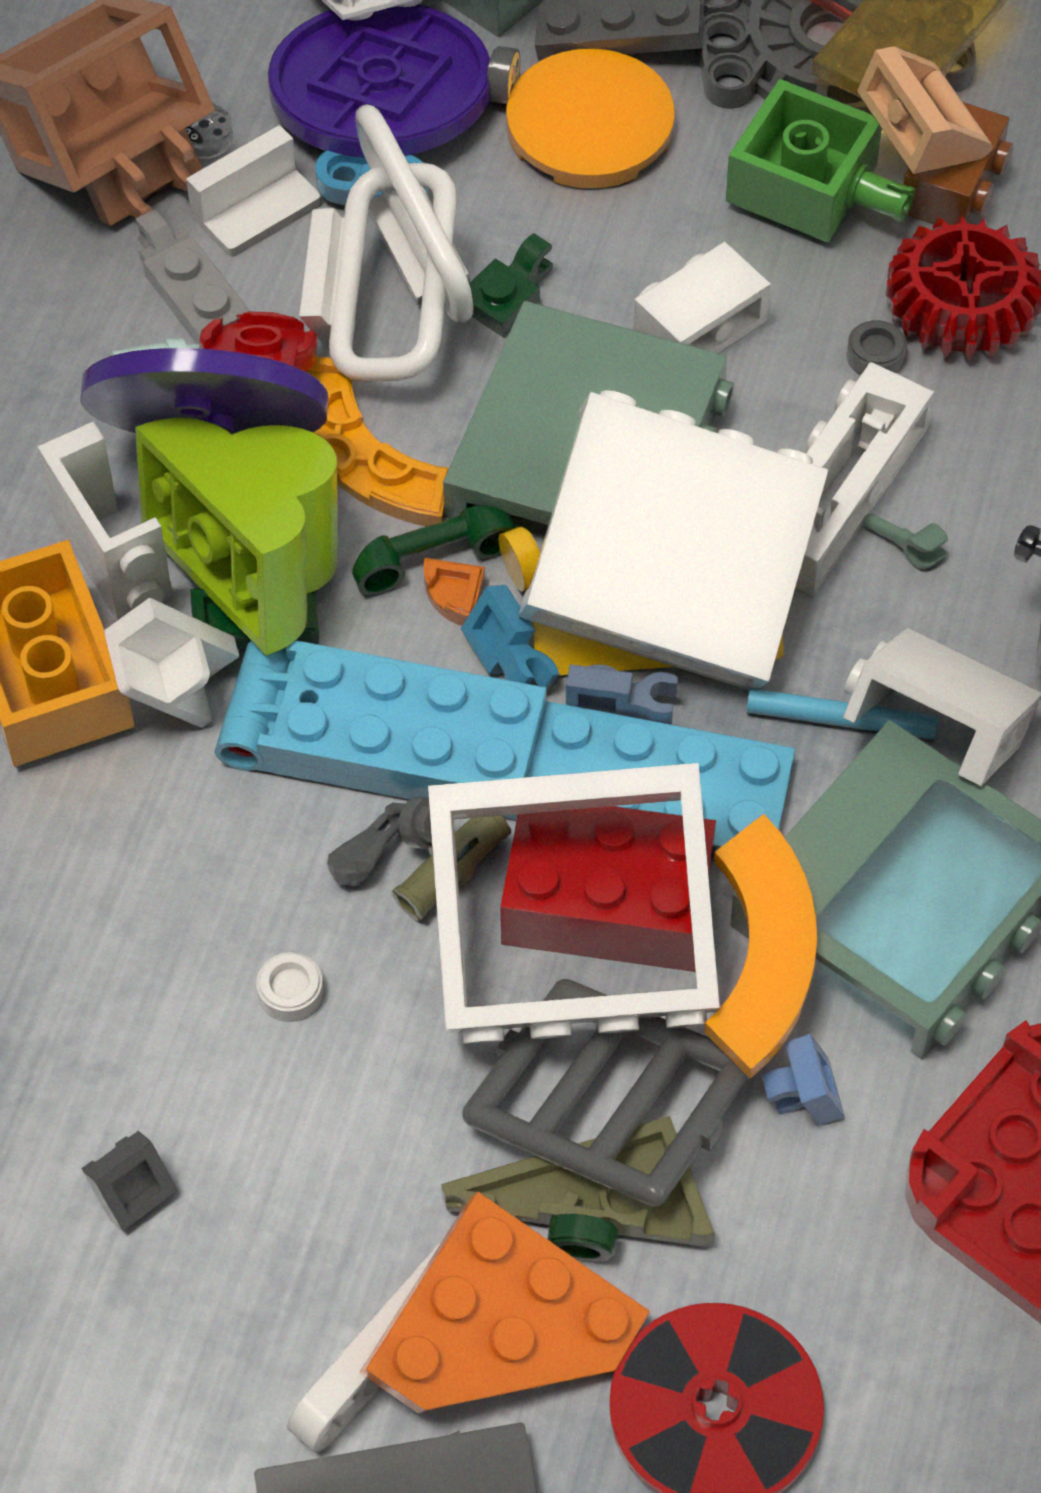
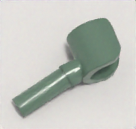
M872 513L865 519L864 527L903 547L906 558L916 569H927L948 556V552L940 547L948 541V536L935 523L929 524L914 534L908 529H902Z

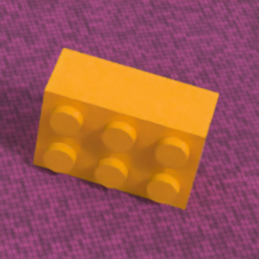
M69 539L0 561V731L13 766L16 767L135 727L129 697L123 695L118 689L104 628Z

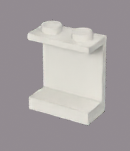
M88 423L38 446L53 519L66 540L69 539L74 553L116 620L118 621L148 598L161 603L172 598L173 593L162 529L157 519H150L112 538H109L99 522L100 519L117 512L118 507L105 439L95 423Z
M906 628L889 643L881 641L868 660L860 658L854 665L844 688V692L851 695L843 718L855 723L892 690H896L976 730L958 775L982 786L1020 748L1041 699V692Z

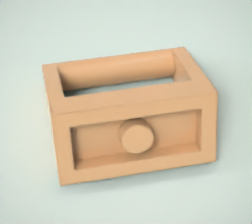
M895 46L875 50L857 92L913 174L979 160L986 157L992 151L993 145L934 62Z

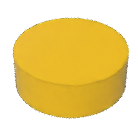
M518 527L499 535V547L512 582L519 591L523 592L531 585L540 551L531 533L523 527Z

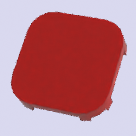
M1025 1020L1006 1034L1003 1047L929 1131L923 1129L911 1152L906 1175L905 1198L914 1222L935 1244L1040 1324L1041 1023L1029 1026V1023Z

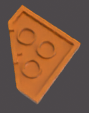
M477 1191L469 1197L359 1373L417 1413L536 1389L570 1380L603 1375L616 1370L650 1311Z

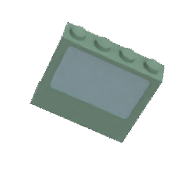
M888 720L784 838L794 851L805 873L812 894L817 927L815 959L916 1028L911 1053L922 1060L937 1041L946 1046L955 1037L967 1017V1013L963 1009L975 995L982 999L989 996L1005 972L1006 966L1002 964L1013 949L1021 954L1025 952L1041 930V819L988 784L984 783L980 786L958 775L961 766L891 720ZM735 892L733 894L730 926L749 939L746 917Z

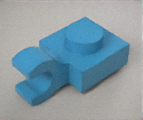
M507 585L487 586L460 629L489 674L504 673L505 680L530 684L532 679H534L538 686L546 687L548 691L559 675L557 666L546 654L529 646L528 642L536 630L529 620L518 617L521 607Z

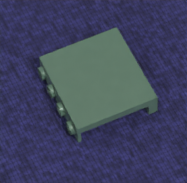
M524 301L444 478V517L448 519L457 517L466 508L479 505L496 507L507 514L549 525L581 418L578 417L579 410L590 392L599 395L601 391L605 390L620 392L632 397L636 401V407L657 414L661 410L681 412L692 417L696 422L695 426L716 433V428L711 426L715 415L722 417L726 415L734 389V382L726 380L727 355Z

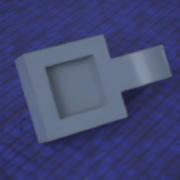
M570 664L566 682V705L672 724L674 705L659 703L653 700V698L659 695L676 697L678 677L667 672H656L648 675L641 682L632 683V672L617 671L607 665L598 664L587 667Z

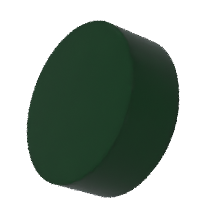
M558 1214L550 1218L547 1240L577 1261L603 1262L615 1255L619 1230L613 1223L598 1217L583 1214Z

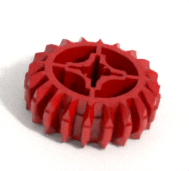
M962 214L954 225H949L940 217L932 226V230L918 225L916 232L912 235V239H902L901 245L897 249V254L893 255V260L889 263L885 295L887 303L891 305L892 321L902 323L905 338L920 336L919 342L921 343L922 351L934 345L941 347L944 359L952 351L963 352L969 362L975 351L981 350L992 359L999 346L1012 350L1019 337H1028L1029 331L1033 328L1034 321L1037 319V315L1041 313V270H1039L1038 253L1027 252L1026 237L1010 239L1007 225L997 230L989 228L986 217L978 225L967 224Z

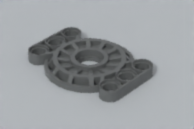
M730 0L723 5H711L705 2L702 48H697L704 93L713 105L727 109L742 107L750 101L755 93L766 100L778 80L782 79L872 114L857 90L875 50L895 46L930 60L935 64L939 60L946 58L959 61L963 64L964 68L958 71H946L939 68L955 92L962 91L970 85L973 80L976 62V51L964 0ZM944 18L951 21L955 27L945 31L937 30L928 25L927 22L931 19ZM827 21L839 22L851 28L858 39L844 46H825L812 41L806 36V33L818 23ZM723 33L733 36L737 41L732 45L719 46L712 43L709 38L715 34ZM734 74L743 79L744 82L739 86L725 87L716 82L715 79L721 75Z

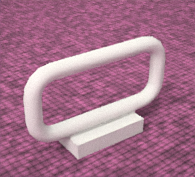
M362 105L356 111L355 122L363 154L370 170L383 166L394 188L381 190L383 195L370 201L368 213L417 306H422L428 252L447 291L446 313L456 323H467L473 315V299L469 285V273L454 244L452 243L451 245L432 209L433 205L427 193L419 185L384 117L374 106Z
M408 163L419 185L428 187L433 192L432 209L452 245L457 205L454 182L446 171L434 164ZM383 166L372 168L355 182L350 189L346 201L344 217H341L335 208L312 209L299 313L301 320L310 330L313 329L320 341H329L330 358L336 369L351 380L363 382L404 380L415 377L430 366L437 357L442 341L447 296L442 278L430 254L427 252L419 332L415 347L406 355L399 357L362 358L356 356L353 352V337L369 204L373 196L379 191L394 188Z

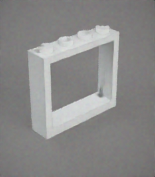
M699 763L428 786L446 1030L450 1033L463 1034V1044L504 1041L503 1029L530 1027L531 1039L571 1036V1024L598 1022V1033L631 1032L639 1030L638 1018L662 1016L666 1017V1028H683L693 1025H705L707 1021L706 1013L717 1012L720 1009ZM681 800L697 989L467 1007L453 819Z

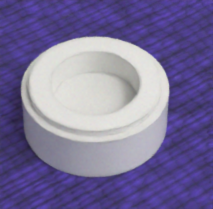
M286 952L275 955L262 965L257 974L256 987L259 1003L269 1016L277 1020L294 1022L305 1019L313 1014L322 1002L324 987L321 970L311 958L304 954Z

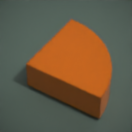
M424 558V585L429 601L444 618L462 626L482 595L485 582V567Z

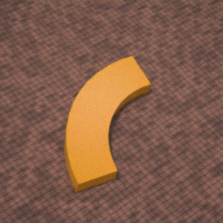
M317 356L316 364L307 373L318 379L327 389L328 415L326 423L313 433L325 439L336 453L337 484L357 500L396 519L420 526H429L444 521L443 481L449 468L421 462L394 449L388 443H380L363 422V416L358 409L353 394V380L340 373L331 358Z
M762 814L721 846L714 854V863L727 877L741 902L747 928H749V945L744 968L735 988L720 1009L705 1022L704 1033L749 1079L756 1075L773 1058L798 1022L813 977L817 947L816 915L805 873L788 842L765 814Z

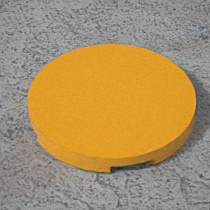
M604 49L570 50L539 61L520 76L514 84L507 102V134L510 144L519 159L527 160L541 171L554 176V182L577 188L611 187L638 178L640 170L655 161L661 153L667 152L674 131V102L670 90L662 78L643 62L626 54Z

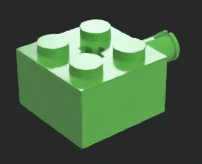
M779 79L729 154L725 201L829 242L849 209L854 208L857 204L902 223L912 206L915 188L873 173L878 162L882 127L872 114Z

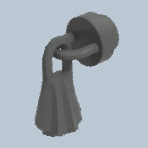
M417 796L408 800L406 804L393 802L387 805L385 812L366 830L328 854L327 866L334 880L342 885L359 888L361 882L372 873L378 858L397 832L400 833L401 838L408 846L429 849L432 846L429 797ZM388 820L390 827L386 831L378 830Z

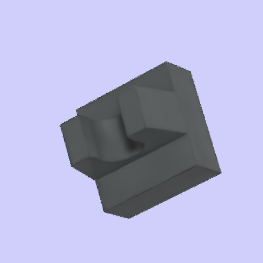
M139 1130L130 1137L125 1136L115 1143L116 1147L96 1162L92 1160L81 1168L109 1219L122 1231L178 1191L154 1145Z

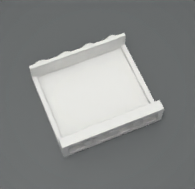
M605 390L601 391L600 395L590 392L579 410L578 417L581 418L533 579L530 587L524 594L518 617L746 690H750V688L760 689L769 682L828 469L813 465L812 457L797 450L779 449L777 452L755 446V441L752 437L739 431L722 429L715 433L697 427L692 417L681 412L661 410L657 414L636 407V401L632 397L620 392Z

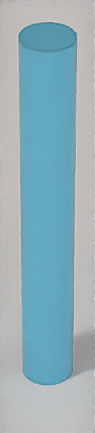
M754 688L749 690L746 713L875 732H879L888 720H891L915 737L935 740L938 715L874 706L853 723L843 718L849 702Z

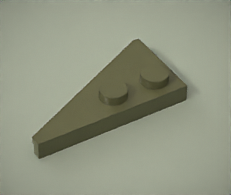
M668 1116L639 1125L615 1160L650 1174L677 1135L671 1117ZM596 1138L578 1144L589 1148ZM538 1156L441 1184L442 1197L448 1211L461 1212L469 1197L478 1191L520 1221L549 1225L550 1218L558 1214H583L613 1223L618 1227V1235L696 1246L713 1244L714 1231L690 1167L687 1168L666 1201L659 1206H649Z

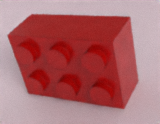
M617 806L518 814L500 905L501 945L696 972L683 815ZM703 818L708 878L710 881L716 820Z

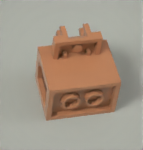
M96 0L0 54V135L17 171L73 193L85 186L102 223L111 226L128 215L139 217L152 211L150 205L145 203L144 200L170 185L188 191L186 178L203 169L185 128L214 112L215 108L171 6L147 0ZM153 29L161 30L183 83L156 75L140 38L141 36Z

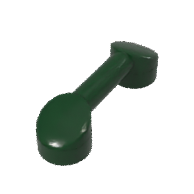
M491 506L469 507L463 510L459 516L391 538L387 535L375 538L360 552L354 563L352 575L362 594L367 596L381 595L397 587L403 580L405 572L400 560L467 538L477 557L482 559L501 556L499 535L515 529L516 526L511 516L501 509Z

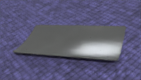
M521 1422L259 1468L254 1472L257 1493H537L526 1428Z

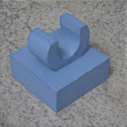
M811 1034L785 1042L791 1067L777 1068L762 1075L768 1101L770 1103L775 1102L779 1114L791 1113L805 1107L819 1126L844 1118L845 1115L829 1058Z

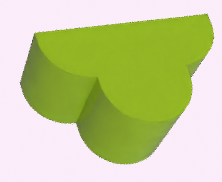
M168 418L135 427L141 524L153 518L157 519L162 529L165 552L200 588L205 590L208 596L266 656L292 644L300 637L307 624V594L324 586L334 576L338 567L337 457L332 446L313 432L283 425L259 426L230 434L222 427L207 421L192 418Z

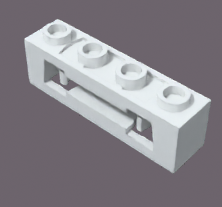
M870 362L857 382L849 379L845 383L837 398L835 413L829 422L821 420L814 427L806 445V454L812 457L813 465L828 469L821 498L850 458L853 440L861 429V438L858 446L866 450L832 498L831 515L823 527V517L826 510L818 507L796 588L812 596L816 594L865 522L866 517L871 513L928 429L934 391Z

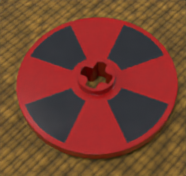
M701 1303L668 1312L652 1321L635 1336L614 1372L610 1389L609 1412L613 1436L623 1459L637 1478L655 1493H782L801 1476L815 1453L823 1425L824 1401L820 1379L810 1356L799 1341L782 1325L768 1316L746 1307L726 1303ZM714 1392L723 1393L727 1396L726 1407L735 1412L723 1411L719 1420H711L706 1417V1405L698 1400L709 1402Z

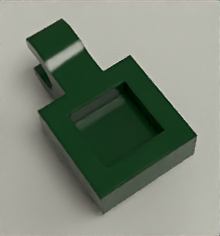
M533 233L520 245L510 266L505 265L496 258L469 283L473 299L472 317L504 338L511 331L523 302L528 301L538 304L541 301L540 287L536 283L543 280L553 268V263L544 258L552 250V244Z

